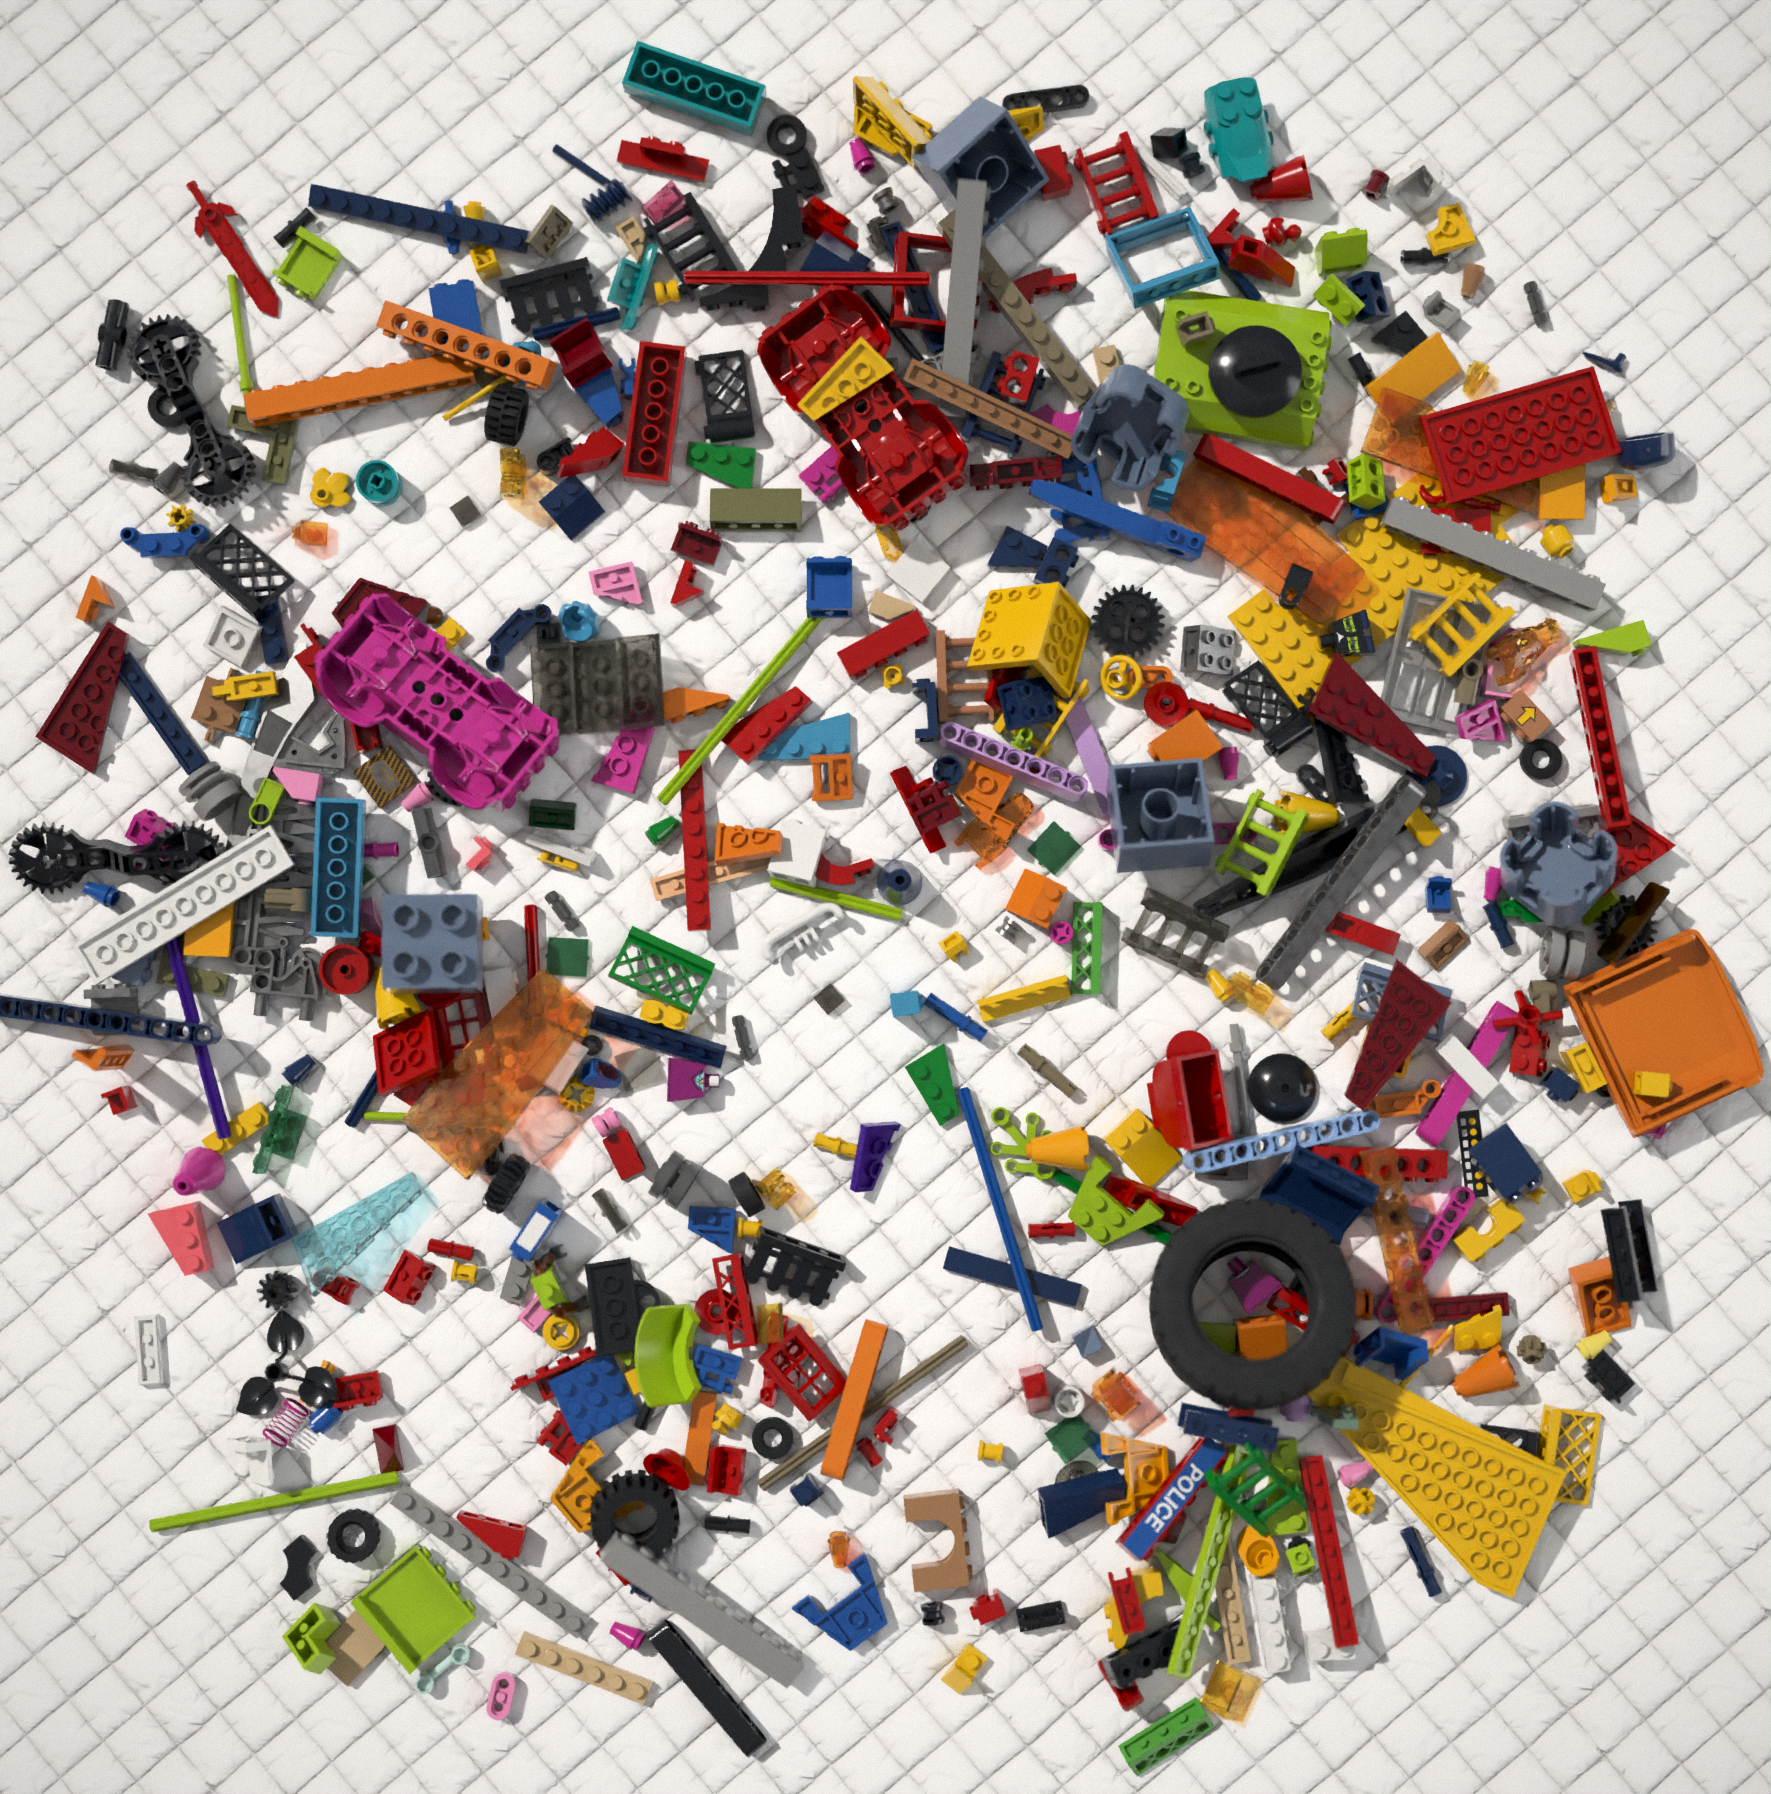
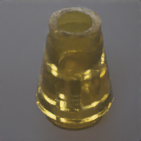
M1473 360L1472 364L1468 366L1461 391L1474 396L1490 374L1488 372L1490 367L1480 361Z

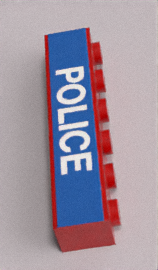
M1199 1437L1115 1543L1134 1561L1142 1562L1143 1560H1148L1154 1552L1152 1548L1157 1542L1161 1543L1168 1535L1167 1529L1171 1524L1175 1525L1182 1518L1183 1514L1181 1512L1186 1506L1189 1507L1197 1499L1195 1494L1199 1489H1204L1208 1485L1204 1473L1210 1468L1218 1471L1225 1464L1226 1460L1224 1458L1228 1453L1213 1439Z

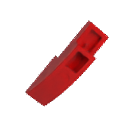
M1047 268L1016 279L1013 283L1031 305L1034 301V295L1045 297L1054 291H1059L1060 293L1071 292L1073 288H1076L1077 277L1076 273L1053 276L1052 268ZM990 299L988 301V312L1001 313Z
M1338 912L1324 930L1390 955H1394L1401 936L1400 933L1342 912Z

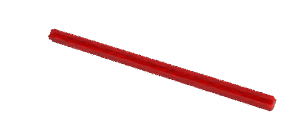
M686 271L684 273V283L694 285H830L833 283V285L929 286L931 282L929 272Z

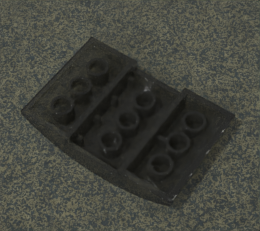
M659 633L616 637L610 640L530 646L533 705L558 720L557 729H559V736L618 733L665 726Z

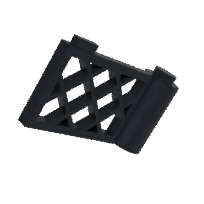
M743 349L699 355V360L694 362L696 375H701L708 425L703 426L705 440L710 439L712 444L754 438L755 429ZM740 357V364L735 371L726 365L730 358ZM714 360L719 364L713 374L705 369V361ZM722 368L732 373L725 383L716 377ZM735 376L743 381V386L738 392L728 386ZM712 380H715L722 386L716 395L708 391L707 388ZM725 389L735 395L729 404L719 399ZM739 398L746 403L747 410L737 412L732 406ZM716 401L725 407L721 414L711 415L710 408Z
M1259 660L1222 685L1224 688L1222 693L1227 700L1235 702L1264 740L1263 748L1267 755L1278 758L1314 732L1310 720L1299 713ZM1257 668L1262 675V681L1250 680V672ZM1235 682L1245 684L1244 694L1236 693L1231 685ZM1249 685L1261 687L1260 697L1248 695ZM1264 688L1274 690L1276 693L1275 700L1263 698ZM1247 700L1259 702L1258 712L1249 711L1246 707ZM1263 703L1274 705L1273 715L1261 713ZM1278 706L1287 707L1291 715L1287 718L1277 716ZM1261 718L1273 720L1272 728L1267 732L1260 725Z

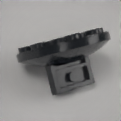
M1245 326L1226 335L1216 346L1209 363V383L1216 399L1230 412L1246 418L1267 417L1282 410L1294 398L1302 377L1301 359L1293 343L1281 332L1266 326Z

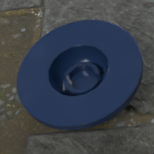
M1439 745L1428 746L1427 748L1433 753L1435 759L1427 777L1422 778L1407 769L1405 775H1409L1426 789L1421 803L1433 807L1444 806L1452 803L1462 794L1467 782L1466 766L1462 758L1452 749Z

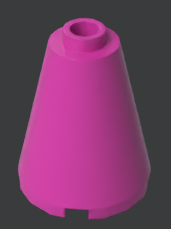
M196 1147L189 1150L183 1156L174 1177L173 1188L175 1192L181 1196H189L217 1188L225 1177L226 1164L222 1156L211 1148Z

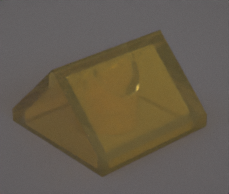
M1218 1659L1200 1703L1224 1719L1243 1722L1261 1678Z

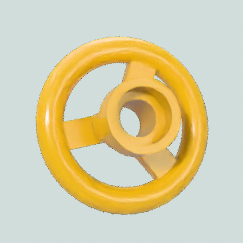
M1116 655L1109 658L1104 663L1100 672L1102 688L1108 696L1116 700H1128L1134 697L1142 685V671L1138 663L1126 655ZM1120 662L1119 669L1108 673L1109 668L1114 663ZM1128 664L1135 672L1136 680L1134 685L1128 680L1126 673ZM1124 686L1129 692L1124 694L1116 693L1110 687L1119 688Z

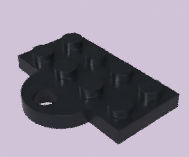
M630 1257L585 1264L597 1357L634 1352L638 1327L647 1309L642 1305L641 1301L645 1296L649 1295L655 1299L653 1307L660 1306V1299L656 1289L646 1281L633 1280Z

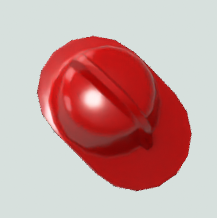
M663 1448L656 1454H648L644 1458V1469L649 1475L654 1473L658 1475L659 1481L664 1479L671 1487L681 1491H686L690 1488L691 1481L685 1470V1461L676 1451Z

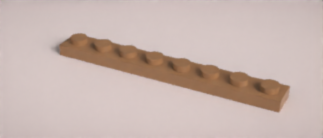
M912 358L903 378L904 381L1067 459L1072 452V434Z

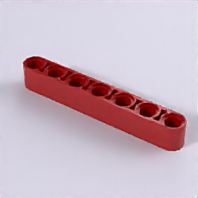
M1203 434L1193 453L1200 461L1327 523L1335 524L1345 505V501L1340 497L1211 434Z

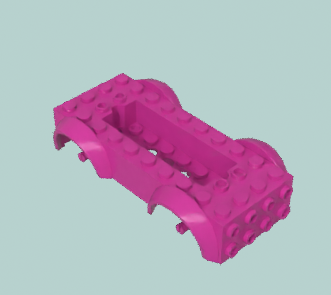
M373 593L369 598H364L356 614H351L346 619L344 628L340 632H335L330 638V644L326 649H321L314 658L316 679L320 692L338 714L360 727L368 728L378 724L385 726L429 759L430 771L438 785L455 801L470 809L481 810L494 807L501 813L506 808L509 810L517 800L516 795L520 790L524 792L531 783L529 779L534 773L538 775L545 766L544 761L548 756L553 757L560 747L558 745L560 739L559 729H557L558 720L556 718H552L533 705L501 678L487 680L445 649L446 638L430 629L386 593ZM415 682H423L426 685V690L421 694H417L412 690V686ZM436 695L442 696L444 698L443 704L438 706L432 704V697ZM453 709H459L462 711L463 717L459 721H453L449 717V713Z

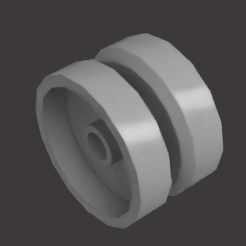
M1549 926L1544 933L1539 952L1540 975L1555 977L1559 973L1560 978L1575 981L1581 972L1585 956L1586 938L1584 932L1570 929L1565 934L1563 928Z

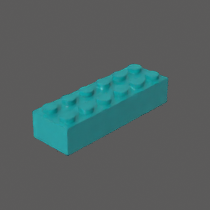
M640 41L636 42L622 81L624 92L749 136L753 135L767 96L766 85Z

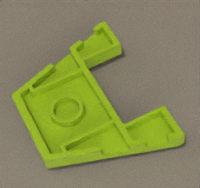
M1096 1153L1067 1217L1099 1245L1104 1246L1162 1218L1165 1212L1150 1199L1134 1214L1126 1209L1098 1184L1111 1171L1112 1166Z

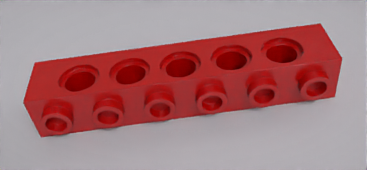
M1332 1145L1307 1147L1308 1150L1327 1160L1334 1156L1337 1165L1366 1180H1372V1176H1380L1382 1181H1394L1395 1177H1403V1181L1417 1182V1178H1425V1182L1439 1183V1178L1447 1179L1448 1151ZM1356 1157L1358 1159V1166L1353 1169L1351 1161ZM1379 1158L1380 1167L1375 1170L1373 1163L1375 1159ZM1401 1159L1403 1163L1402 1168L1397 1170L1396 1162ZM1423 1160L1425 1164L1424 1169L1419 1171L1418 1163Z

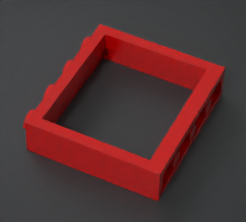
M899 231L894 244L893 272H906L907 247L952 253V248L941 236ZM892 286L890 327L945 333V321L904 317L905 286ZM976 296V305H979L980 296ZM974 319L973 328L977 329L978 319Z

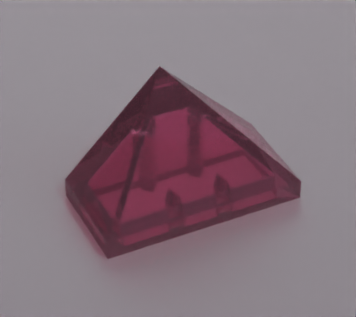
M671 180L641 208L652 223L656 224L668 216L686 198L673 180Z

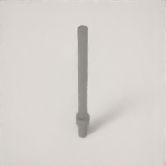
M1235 1023L1229 1024L1231 1036L1229 1046L1230 1052H1233L1242 1133L1248 1134L1249 1137L1252 1136L1242 1057L1244 1047L1243 1041H1240L1239 1025Z

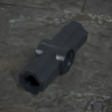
M117 299L108 300L104 323H101L98 329V341L100 344L95 366L108 371L117 370L121 347L125 346L127 340V329L125 326L130 306L127 302Z

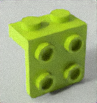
M1333 273L1313 294L1317 302L1321 306L1326 307L1333 314L1334 319L1344 326L1350 323L1365 306Z

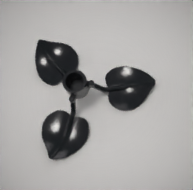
M284 1310L279 1311L273 1318L267 1333V1343L270 1350L273 1352L283 1351L279 1358L275 1359V1363H271L266 1367V1378L252 1377L244 1384L236 1411L240 1413L261 1415L270 1412L278 1402V1394L273 1390L275 1387L274 1382H282L286 1379L302 1382L298 1393L301 1400L307 1405H323L337 1397L336 1381L327 1369L319 1366L309 1367L304 1378L289 1374L288 1366L281 1363L288 1354V1350L298 1349L305 1337L304 1328L301 1323Z

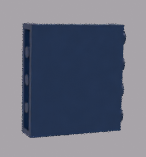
M1296 1144L1264 1184L1259 1199L1268 1200L1271 1203H1274V1201L1292 1207V1210L1303 1212L1312 1218L1314 1223L1320 1224L1332 1236L1333 1242L1340 1245L1344 1233L1366 1207L1371 1209L1374 1206L1380 1186Z

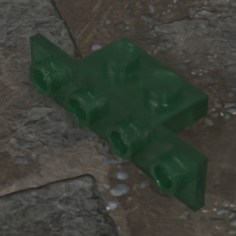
M281 1085V1088L276 1092V1103L274 1109L269 1113L268 1127L260 1139L261 1147L259 1153L253 1160L254 1168L252 1173L266 1174L272 1153L287 1159H294L308 1116L288 1109L295 1088L291 1085Z

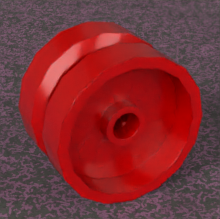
M341 944L333 946L324 953L320 959L318 971L323 985L331 992L341 995L358 994L369 987L374 979L375 965L371 955L360 949L359 946ZM346 965L349 967L348 973L344 972V969L347 968Z

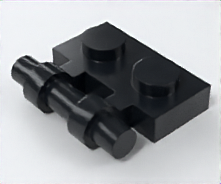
M807 148L786 156L787 166H782L779 159L771 163L774 168L773 174L776 179H779L782 187L793 186L787 177L793 174L796 180V184H794L797 193L801 192L804 200L825 191Z

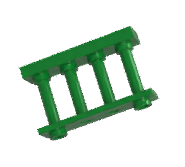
M1250 1442L1245 1443L1249 1453L1247 1458L1225 1474L1220 1473L1218 1475L1210 1468L1204 1475L1210 1490L1263 1537L1270 1532L1266 1522L1272 1514L1292 1500H1295L1303 1508L1307 1505L1303 1498L1305 1492L1298 1483L1294 1484L1266 1458L1261 1448H1255ZM1256 1464L1260 1468L1259 1471L1238 1486L1233 1485L1231 1487L1229 1485L1231 1480L1252 1465ZM1269 1476L1273 1480V1482L1252 1497H1242L1244 1492L1265 1477ZM1282 1488L1286 1492L1263 1510L1255 1508L1257 1504L1278 1489Z

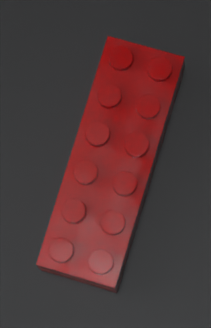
M640 341L622 477L626 482L670 487L688 354L685 346Z

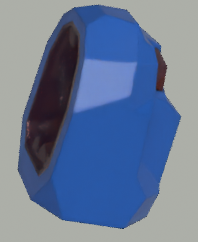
M591 1058L582 1067L580 1082L595 1088L613 1089L621 1083V1074L612 1064L601 1059Z

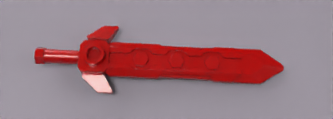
M195 180L190 181L186 184V188L192 193L201 207L197 213L198 217H195L194 231L196 235L201 239L207 227V231L224 257L229 261L259 311L275 318L278 317L279 298L264 275L259 271L244 248V244L224 216H237L236 211L232 206L218 202V204L215 202L208 203L198 188L197 182Z

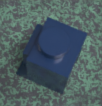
M807 1473L805 1479L798 1485L794 1483L790 1486L791 1494L801 1507L803 1505L807 1507L824 1494L810 1473Z

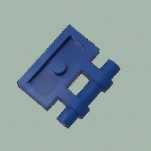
M699 1343L693 1359V1365L695 1368L700 1369L699 1374H696L700 1385L714 1389L719 1394L724 1392L731 1395L734 1386L726 1384V1378L736 1380L742 1356ZM711 1372L720 1375L719 1380L705 1377L706 1373Z

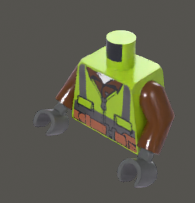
M563 1244L551 1247L549 1253H546L532 1264L533 1272L530 1278L542 1308L545 1311L551 1312L557 1318L575 1312L581 1313L590 1308V1305L586 1306L583 1302L587 1298L586 1295L571 1302L553 1263L555 1260L567 1256V1252L561 1254L560 1248Z

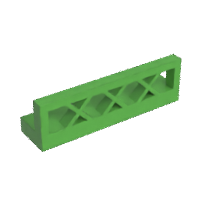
M1073 902L1071 994H1100L1103 902ZM1078 907L1091 908V918L1086 923L1078 917ZM1078 921H1079L1080 924L1082 925L1079 929H1078ZM1090 921L1091 930L1086 926ZM1083 928L1091 934V940L1085 946L1077 940V935ZM1077 944L1082 948V949H1080L1078 952H1077ZM1089 945H1090V952L1086 949V947H1088ZM1083 950L1090 956V963L1084 969L1077 963V956ZM1077 967H1078V968L1081 970V972L1076 975V971H1077ZM1089 967H1090V976L1086 973V970H1087ZM1081 974H1084L1089 979V989H1076V979Z
M1195 1697L1121 1743L1118 1747L1128 1766L1136 1776H1139L1206 1734L1215 1726L1198 1698ZM1206 1721L1205 1724L1197 1728V1726Z

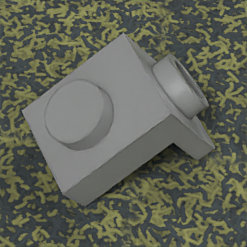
M1439 290L1429 295L1422 305L1425 318L1444 330H1447L1461 315L1460 309L1444 300Z

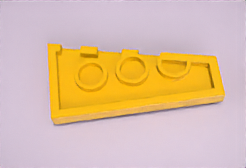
M860 337L805 395L797 406L815 421L893 371L894 368Z

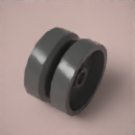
M676 1150L663 1163L648 1191V1194L659 1199L669 1189L670 1192L665 1199V1204L674 1210L677 1209L702 1169V1166L691 1161L681 1171L680 1168L685 1161V1156Z

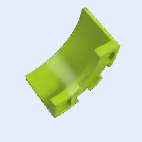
M690 1304L649 1307L645 1310L640 1321L635 1343V1368L641 1393L647 1406L650 1408L691 1403L702 1388L695 1373L693 1359L689 1360V1347H693L694 1335L701 1321Z

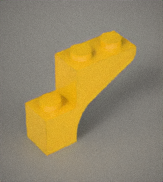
M1159 1567L1131 1571L1140 1606L1150 1598L1164 1595ZM1114 1596L1107 1597V1605H1104L1105 1619H1110L1111 1628H1107L1108 1642H1113L1114 1648L1120 1649L1124 1647L1128 1635L1123 1634Z

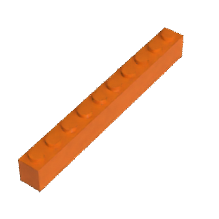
M433 354L429 358H412L400 364L388 363L384 367L379 368L366 367L362 371L354 373L346 371L338 376H321L313 381L300 380L288 386L275 385L272 389L267 390L254 389L247 394H243L247 419L252 428L473 385L477 384L474 368L466 366L464 360L457 358L455 362L443 357L442 354Z

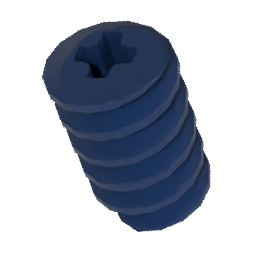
M615 178L612 179L613 187L608 183L604 184L606 192L600 188L597 189L598 197L590 193V202L585 198L581 199L583 208L594 225L595 217L599 221H603L602 213L608 217L611 216L609 208L617 212V203L625 207V198L633 202L624 184Z

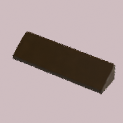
M1649 882L1596 953L1597 956L1608 964H1617L1669 895L1670 889L1655 882Z

